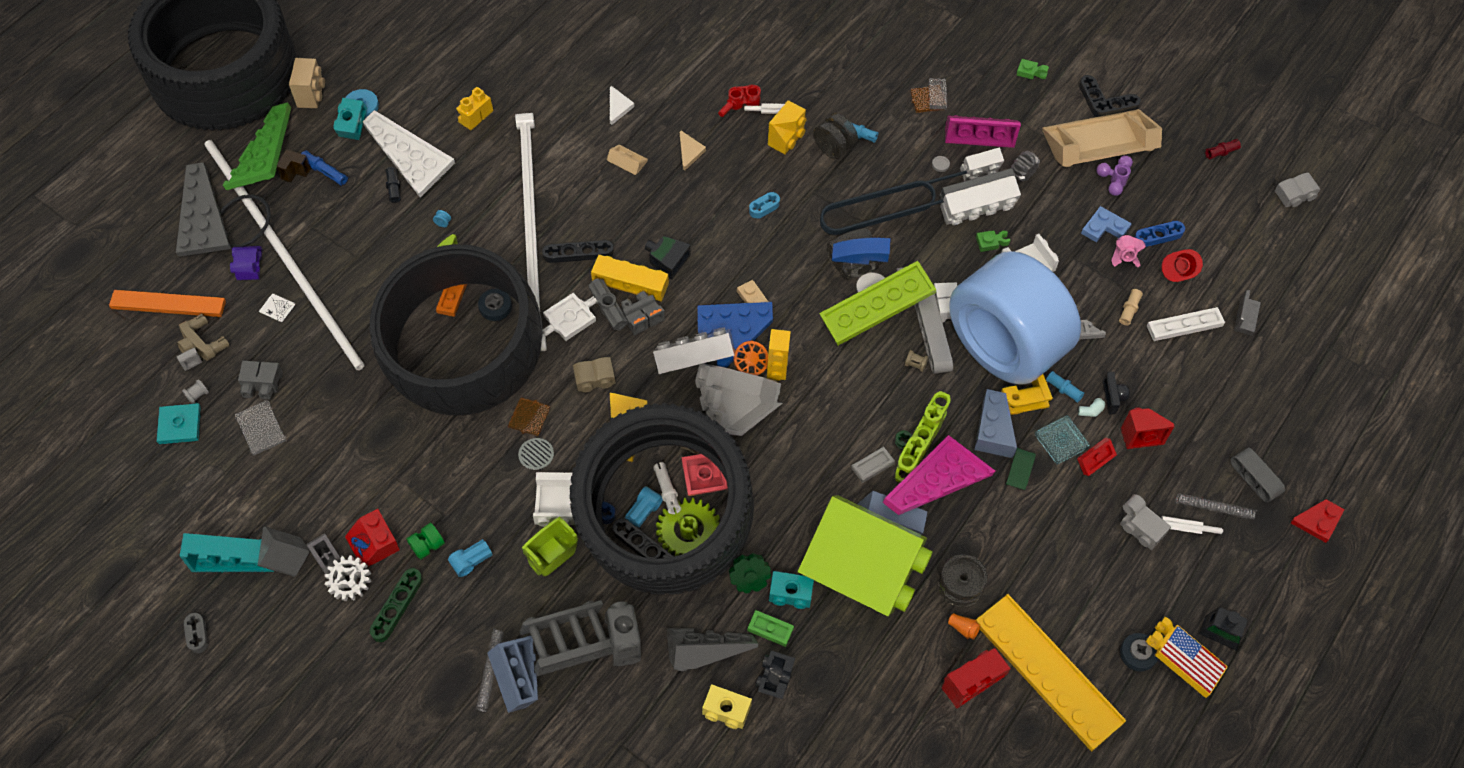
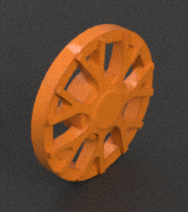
M744 342L735 350V355L733 356L734 365L738 371L749 373V367L754 366V373L749 374L760 375L768 366V352L758 342ZM748 345L750 351L746 352L743 346ZM755 345L760 348L757 353L753 351ZM738 352L745 354L743 359L737 358ZM764 353L765 359H759V354ZM744 361L747 366L741 369L738 364ZM758 362L764 365L761 370L756 366Z

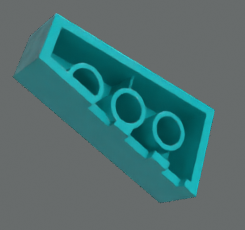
M183 534L180 558L191 572H274L273 570L258 566L261 539Z

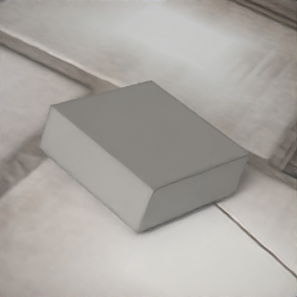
M195 348L176 356L185 371L202 363Z

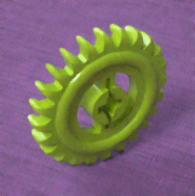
M694 497L690 503L684 498L683 504L679 503L681 510L678 513L675 507H673L675 514H669L666 509H663L664 516H658L659 521L662 522L656 523V527L661 529L656 530V535L661 536L658 538V542L663 543V549L669 548L668 552L670 554L675 552V556H679L695 549L707 540L718 527L720 516H714L715 508L708 511L709 503L702 507V499H700L698 504H695ZM697 520H699L704 527V531L701 537L698 535ZM677 522L680 525L681 536L687 540L692 539L693 542L682 541L676 536L674 528Z

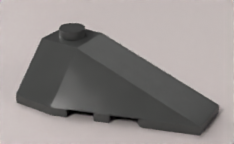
M667 628L669 660L674 670L678 671L696 669L758 647V642L752 634L726 632L724 635L714 633V630H707L706 633H695L694 628Z

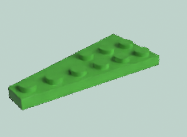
M288 102L271 108L263 121L265 125L262 129L257 130L255 133L256 139L250 141L238 160L240 162L239 166L231 171L232 177L230 180L224 182L223 187L226 190L254 184L262 180H269L275 176L291 111V106Z

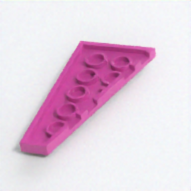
M948 435L885 497L883 503L900 515L991 477L995 470Z

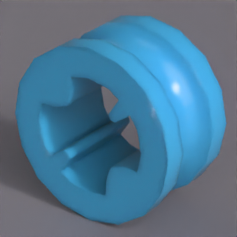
M438 210L433 217L434 223L440 227H447L448 222L451 220V216L442 210Z

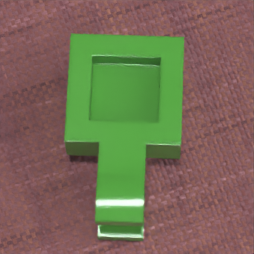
M1022 59L1017 70V76L1029 79L1037 76L1041 79H1046L1049 67L1046 65L1038 67L1037 62Z

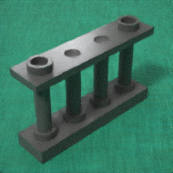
M601 600L597 602L588 601L582 606L539 618L531 617L522 623L520 634H531L540 657L534 668L536 676L613 654L610 639L606 637L597 615L603 605ZM589 616L599 640L597 643H587L578 619ZM570 622L579 644L578 648L573 650L567 649L558 626L559 624ZM550 627L559 649L558 654L553 656L547 654L538 630Z

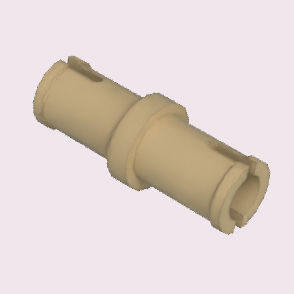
M1131 290L1128 301L1124 303V310L1119 319L1121 324L1126 326L1131 324L1134 313L1138 311V304L1143 294L1140 290Z

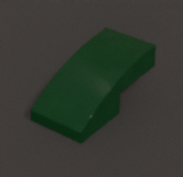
M1019 448L1016 449L1006 485L1026 490L1036 456L1035 453Z

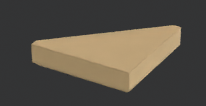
M680 131L683 170H686L706 151V147L683 131Z

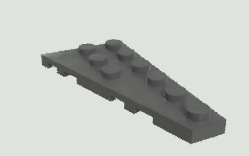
M204 163L186 165L176 254L179 257L232 249L228 242V235L224 229V222L210 183L209 173Z

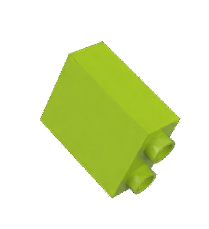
M837 495L832 496L798 572L886 616H890L895 608L903 612L906 611L915 592L914 588L906 585L913 570L923 574L933 551L924 547L927 537Z

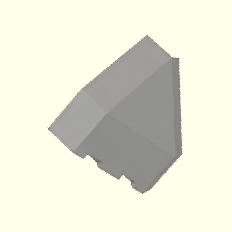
M699 364L695 382L697 388L701 390L700 402L702 410L706 411L712 421L715 420L723 426L729 434L742 436L783 404L777 401L781 383L776 382V380L721 366Z

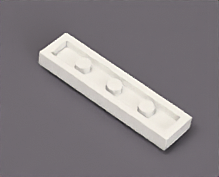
M1218 307L1151 321L1148 322L1147 328L1153 341L1223 327L1225 321Z

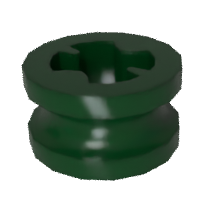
M905 430L898 432L895 437V445L901 450L907 444L900 441L901 437L907 439V442L912 437V434Z

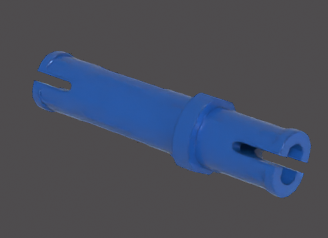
M308 151L301 153L307 156L313 170H318L341 186L346 184L348 177L326 164L322 158L315 157Z

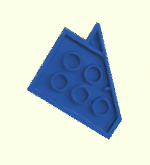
M772 302L698 306V333L707 332L708 335L718 328L725 327L726 330L730 329L735 350L744 342L754 341L773 323ZM733 356L717 360V366L727 368L733 362Z

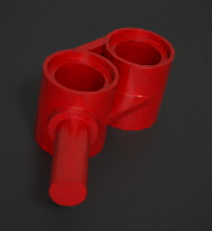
M757 85L732 87L729 90L727 103L718 114L724 117L730 109H741L743 104L759 106L760 87Z

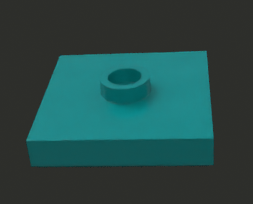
M200 404L159 407L157 443L168 444L199 441Z

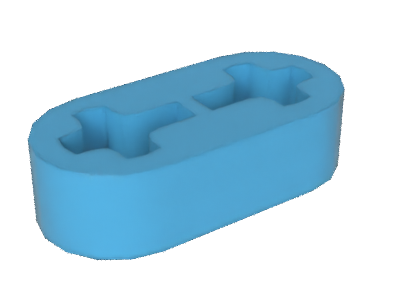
M770 192L751 202L749 205L750 216L762 218L776 210L780 205L779 195Z

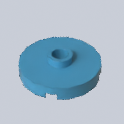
M359 89L352 91L346 96L348 99L364 102L367 106L365 119L374 110L376 112L378 110L379 102L377 96L372 91Z

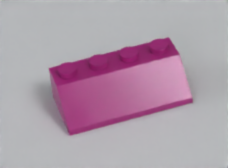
M948 116L945 126V143L1014 148L1021 123L1018 120Z

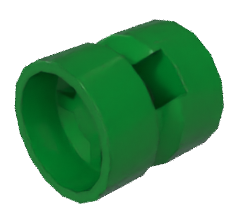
M431 522L421 528V533L415 532L406 538L411 549L420 560L428 556L431 549L437 550L445 544L443 538Z

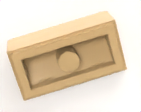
M621 145L611 148L607 158L609 162L634 175L642 169L648 160Z

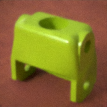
M558 517L526 542L522 550L531 568L539 576L541 574L542 576H548L574 555L578 543L577 534L562 518Z

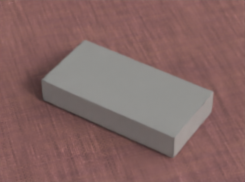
M882 447L853 464L851 469L860 481L864 483L894 465L895 460Z

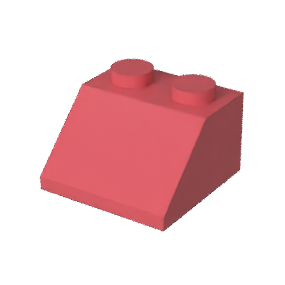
M702 454L682 457L688 496L728 490L724 475L707 457Z

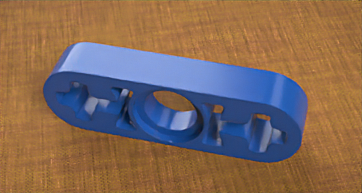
M1172 221L1140 229L1136 232L1134 238L1142 240L1145 246L1148 247L1180 239L1185 231V226L1179 221ZM1160 231L1164 236L1158 237L1155 232Z

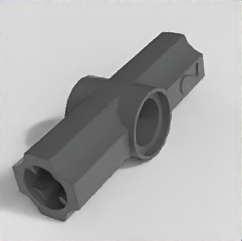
M597 278L593 280L588 287L594 298H596L601 313L605 315L613 330L619 331L624 329L628 324V320L617 304L615 295L610 292L603 279Z

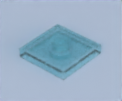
M1068 415L1035 432V436L1057 465L1090 447L1088 441Z

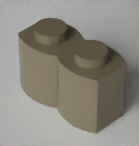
M610 357L579 362L573 365L578 391L590 392L596 387L609 388L616 384Z

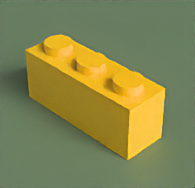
M771 329L767 378L776 381L786 380L791 331Z

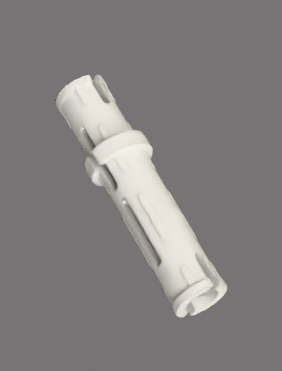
M660 462L661 469L656 464L654 471L662 490L661 496L663 501L666 502L669 514H675L673 507H675L677 513L681 510L677 500L678 494L673 489L666 464Z

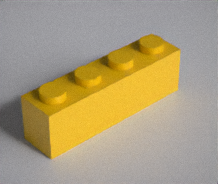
M598 255L591 271L592 281L597 278L603 279L607 287L636 295L645 291L649 296L653 295L655 300L661 302L669 285L668 274L661 270L656 271L642 265L631 264L628 261L616 260L610 256Z

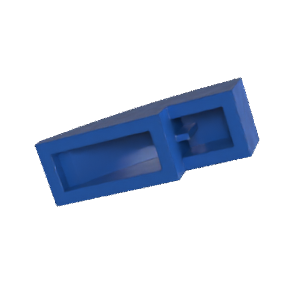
M861 238L833 244L832 261L868 265L869 260L888 262L890 238Z

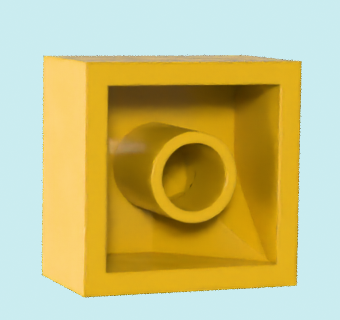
M788 100L769 122L768 146L783 154H786L789 149L792 150L796 141L802 138L805 133L806 109Z

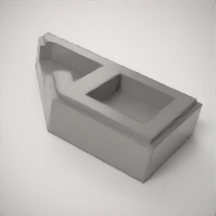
M1081 320L1079 339L1105 338V331H1100L1088 320Z

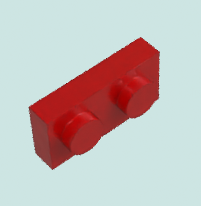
M1104 438L1078 457L1077 460L1083 474L1090 476L1117 454L1111 439Z

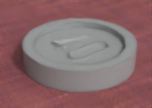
M937 156L933 159L932 167L934 170L945 172L949 169L950 162L946 157Z

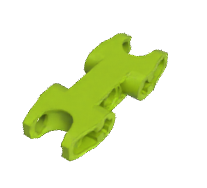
M942 391L937 392L929 402L924 416L899 457L895 481L901 483L904 478L899 476L900 470L911 473L921 463L946 418L947 409L950 404L949 394ZM940 397L944 398L946 405L940 406L936 404L935 400Z

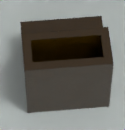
M287 149L277 164L281 180L292 182L296 174L307 177L311 170L306 155Z

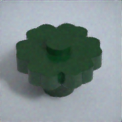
M755 553L749 556H739L733 561L734 567L729 569L731 584L736 585L737 590L744 593H750L752 590L755 592L760 591L767 586L766 580L771 578L769 563L764 562L763 556Z

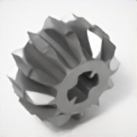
M1023 151L1011 165L1015 178L1022 182L1029 180L1039 167L1040 160L1033 152Z

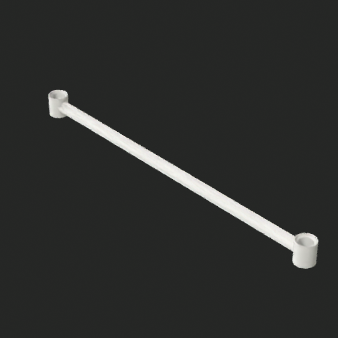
M533 113L515 114L517 130H520L527 282L536 297L540 310L531 129L535 128ZM542 334L541 351H546L545 334Z

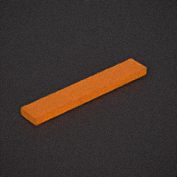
M114 290L109 306L111 309L185 315H199L202 313L203 316L222 317L226 300L225 298Z

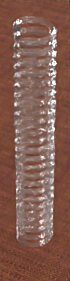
M1178 493L1175 503H1177L1180 495L1179 504H1181L1182 500V505L1185 502V506L1188 503V506L1200 508L1201 505V509L1204 506V510L1207 508V510L1210 509V511L1213 510L1217 513L1220 510V513L1223 511V514L1226 513L1233 516L1236 513V517L1239 515V518L1242 516V518L1252 519V521L1255 518V512L1258 511L1257 509L1251 510V508L1238 507V505L1226 504L1225 502H1216V500L1203 499V497L1197 498V496L1194 497L1193 495H1184V493Z
M493 628L489 651L497 644L502 643V637L505 634L503 631ZM489 656L486 658L481 689L478 693L479 699L476 703V709L482 712H487V710L478 707L489 708L487 705H489V698H491L489 695H491L492 685H494L492 682H494L493 679L495 678L490 659H488Z

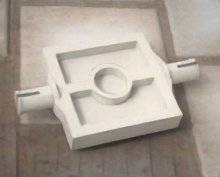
M572 293L544 311L543 315L550 323L549 326L542 329L545 337L555 331L567 341L594 323L596 317L590 312L589 307L597 303L596 298L592 296L584 302Z

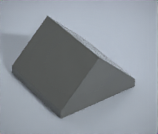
M265 526L263 527L258 566L295 577L310 550L302 538Z

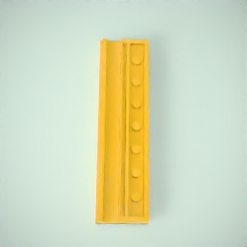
M1009 594L976 619L977 623L981 625L980 630L1091 752L1126 722L1125 718Z

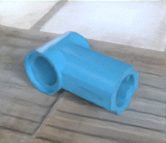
M645 486L639 493L636 503L625 515V518L634 526L640 527L652 511L655 512L663 501L662 496Z
M481 540L466 550L455 551L449 556L448 561L457 575L463 577L468 575L474 569V566L492 556V552L487 543Z

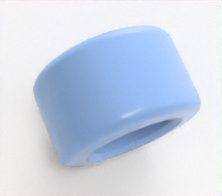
M1007 251L996 255L953 290L950 297L949 311L951 320L965 348L987 371L1012 384H1028L1036 380L1070 352L1080 338V315L1071 294L1048 267L1024 253Z

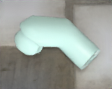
M1096 398L1089 407L1079 406L1078 416H1098L1104 410L1105 402L1101 398Z

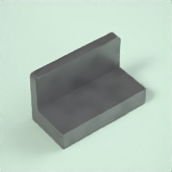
M1246 290L1240 300L1234 331L1252 336L1255 332L1261 302L1249 299L1250 290Z

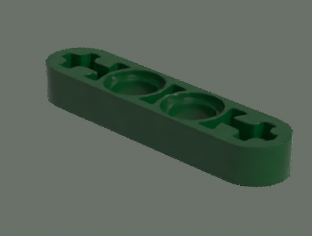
M410 568L404 572L371 625L370 634L376 642H384L390 637L420 588L423 577L419 570ZM415 575L417 580H412L410 583L409 577H414ZM403 591L408 593L405 600L399 601L396 599L398 593ZM390 609H395L397 611L396 616L390 619L387 618L386 612ZM383 627L384 634L380 633L377 636L376 630H381Z

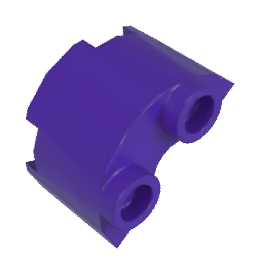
M261 246L232 248L233 262L230 263V271L235 273L237 280L259 279V261L262 259L263 250Z

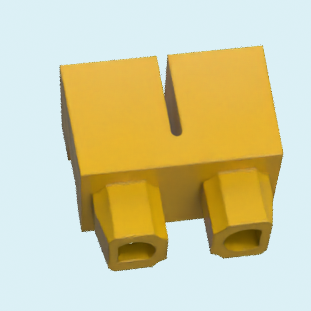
M476 87L473 89L472 95L463 98L460 101V105L456 108L460 113L458 122L469 130L475 128L493 112L491 98L485 95L484 91Z

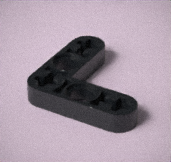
M1090 75L1083 76L1079 84V88L1095 117L1137 110L1141 101L1139 96L1135 94L1105 99L1096 79ZM1095 94L1098 98H1091L1090 95ZM1112 104H1118L1120 108H1114Z

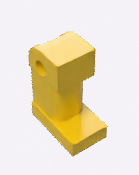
M1043 374L1031 382L1033 387L1018 390L1017 386L1002 388L1001 392L1007 395L1011 415L1050 406L1048 401L1052 400L1053 397Z

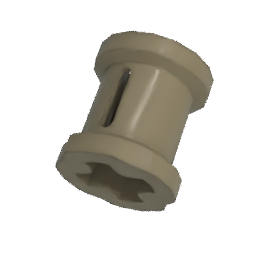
M910 350L905 366L908 367L910 365L923 372L929 356L923 357Z

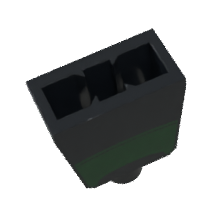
M663 236L658 243L648 240L644 248L650 252V264L656 269L667 273L670 279L675 277L691 255L690 244Z
M1218 607L1205 616L1199 634L1237 651L1248 620L1235 611L1231 612Z

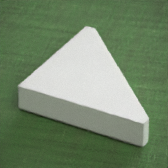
M611 86L610 124L613 125L634 108V103Z

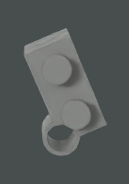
M1134 494L1123 505V510L1127 515L1122 519L1120 525L1127 533L1136 537L1144 547H1148L1152 551L1166 536L1171 526L1146 506L1144 499L1139 495Z

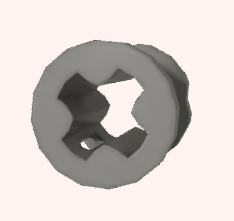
M199 379L187 390H182L183 394L192 404L202 395L209 393Z

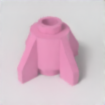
M1129 235L1118 238L1111 260L1114 267L1120 264L1122 259L1126 262L1132 261L1137 267L1141 266L1137 253L1146 247L1145 243Z

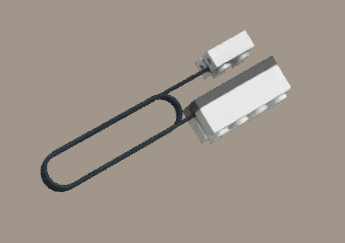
M1000 148L965 157L964 164L960 168L961 172L929 181H914L831 203L822 210L820 225L826 233L840 235L925 211L937 204H940L946 225L951 223L952 225H958L962 223V220L969 219L971 221L983 214L989 216L995 214L997 210L1003 209V211L1014 208L1013 206L1017 203L1021 193L1012 168L998 172L1004 159ZM960 175L963 176L965 182L943 187L938 201L934 202L936 194L931 183ZM924 186L932 194V200L928 204L843 228L833 229L824 222L825 213L832 209Z

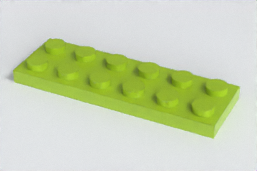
M916 261L819 314L836 344L840 345L937 292L920 263Z

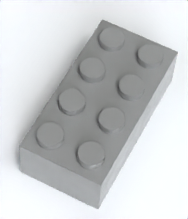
M725 327L715 329L712 334L707 335V332L695 334L696 336L691 339L685 336L678 338L675 343L670 344V341L659 343L653 351L659 374L734 356L735 347L730 329L726 330Z

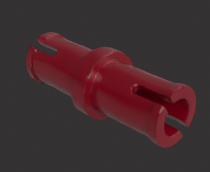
M1238 139L1226 143L1221 142L1215 147L1206 149L1205 155L1210 160L1218 156H1226L1229 152L1239 150L1241 143Z

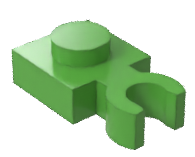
M995 231L977 233L976 239L980 251L996 250L999 248V244L1001 246H1008L1010 239H1003L1007 237L1008 232L1001 231L997 235Z

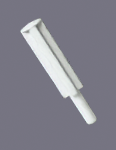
M762 103L761 106H744V110L761 111V114H777L785 104Z
M1167 516L1161 517L1171 526L1170 529L1198 534H1202V531L1217 534L1223 533L1222 528L1205 526L1203 522Z

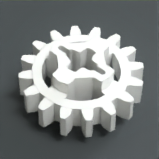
M351 555L348 557V560L342 556L341 562L338 563L334 560L335 566H328L330 574H325L324 577L329 579V581L325 582V585L331 587L328 592L334 594L336 599L342 596L343 601H347L348 597L354 601L355 595L358 594L362 597L361 591L369 589L365 584L371 582V579L367 577L371 572L365 570L368 566L365 562L361 564L362 560L360 558L354 561ZM349 575L350 580L347 582L345 577Z

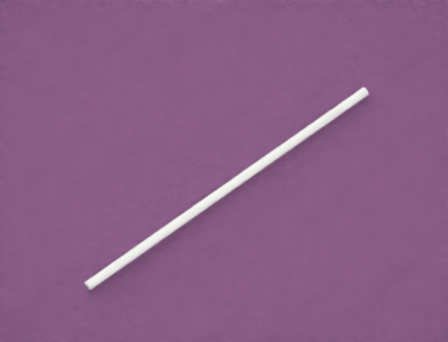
M206 141L205 147L229 181L232 177L230 174L232 169L213 141ZM243 186L234 188L238 196L249 195ZM252 198L241 199L262 229L266 219ZM268 225L264 234L355 369L361 370L364 367V363L271 226Z

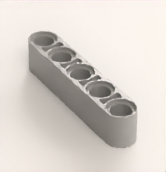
M935 294L914 306L926 352L929 356L932 373L936 374L953 371V361Z

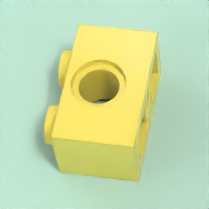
M711 684L702 708V714L710 721L717 722L719 720L725 722V725L732 729H743L751 708L752 699ZM724 705H729L732 710L730 712H723L720 708Z

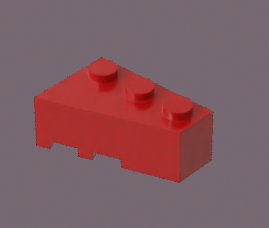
M995 648L990 651L985 650L973 661H968L962 667L949 673L944 678L942 690L958 709L1007 676L1011 668Z

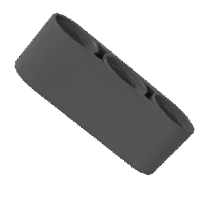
M1251 448L1244 449L1230 459L1233 468L1264 502L1268 503L1285 492V486Z

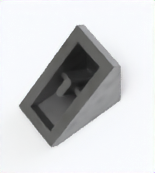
M325 533L306 544L325 574H330L328 566L334 567V560L338 563L341 562V558Z

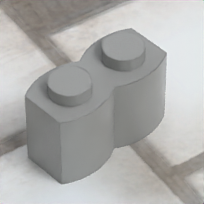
M1309 173L1282 181L1275 189L1276 194L1285 207H1296L1303 201H1312L1318 196L1317 194L1320 191L1319 186Z

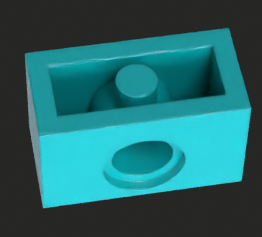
M342 98V102L338 106V117L333 125L339 137L360 139L363 121L367 112V106L363 101Z
M773 571L769 602H773V604L778 606L785 604L793 605L798 609L810 608L814 580L807 576ZM794 589L796 593L789 594L786 590Z

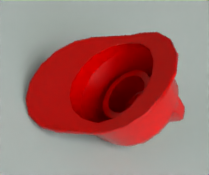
M1191 249L1171 253L1162 262L1163 275L1172 282L1193 278L1201 272L1203 267V260L1200 254Z

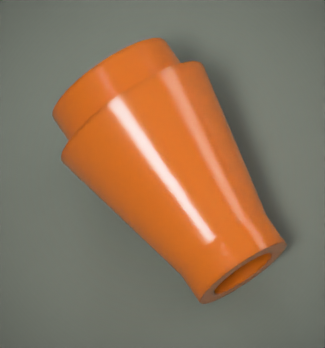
M955 613L951 615L948 621L949 625L967 639H975L981 627L977 620Z

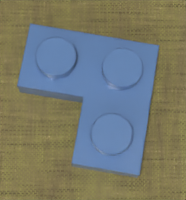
M1100 206L1082 229L1081 234L1095 242L1100 239L1105 231L1120 238L1129 230L1131 223Z

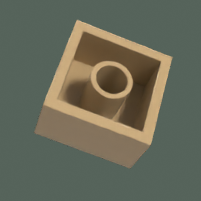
M295 58L289 86L298 108H318L319 101H322L321 91L325 87V79L322 78L321 67L318 66L316 59Z

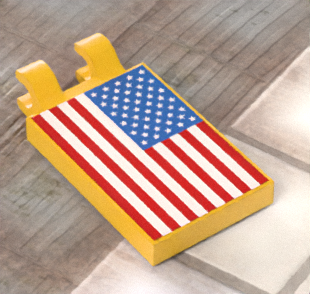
M1164 617L1162 622H1158L1155 629L1157 631L1147 638L1146 643L1157 650L1155 654L1157 658L1205 698L1208 697L1228 666L1179 625L1173 627L1171 620Z

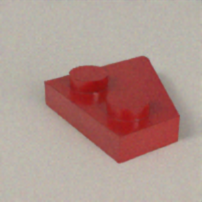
M1326 499L1294 517L1291 524L1327 543L1345 509Z

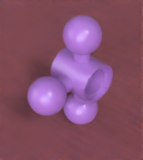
M1122 156L1114 170L1107 163H1101L1097 166L1096 171L1099 176H1112L1111 184L1109 185L1110 194L1117 196L1122 193L1123 186L1126 185L1131 172L1130 167L1133 164L1131 157Z

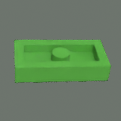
M755 610L747 631L786 647L794 626Z

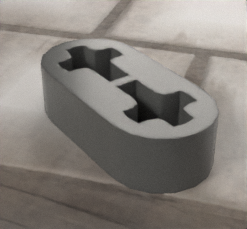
M191 613L184 620L186 644L193 653H202L208 647L206 622L200 614ZM194 620L198 621V623H196L197 630H195L191 626L194 623ZM196 636L201 640L197 647L194 645L196 643Z

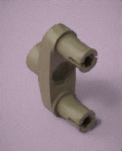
M202 313L189 321L179 324L184 338L178 341L177 345L182 353L195 348L201 358L209 361L217 353L228 348L229 343L223 336L209 345L202 341L194 332L208 324L207 319Z

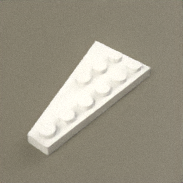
M375 110L363 121L365 128L420 198L455 164L452 157Z

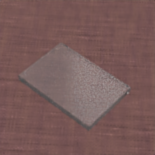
M268 400L235 414V419L240 425L253 456L286 441V437L277 422Z

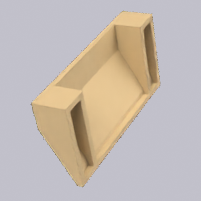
M1139 109L1042 128L1055 159L1064 167L1140 151H1153L1155 148H1161L1162 127Z

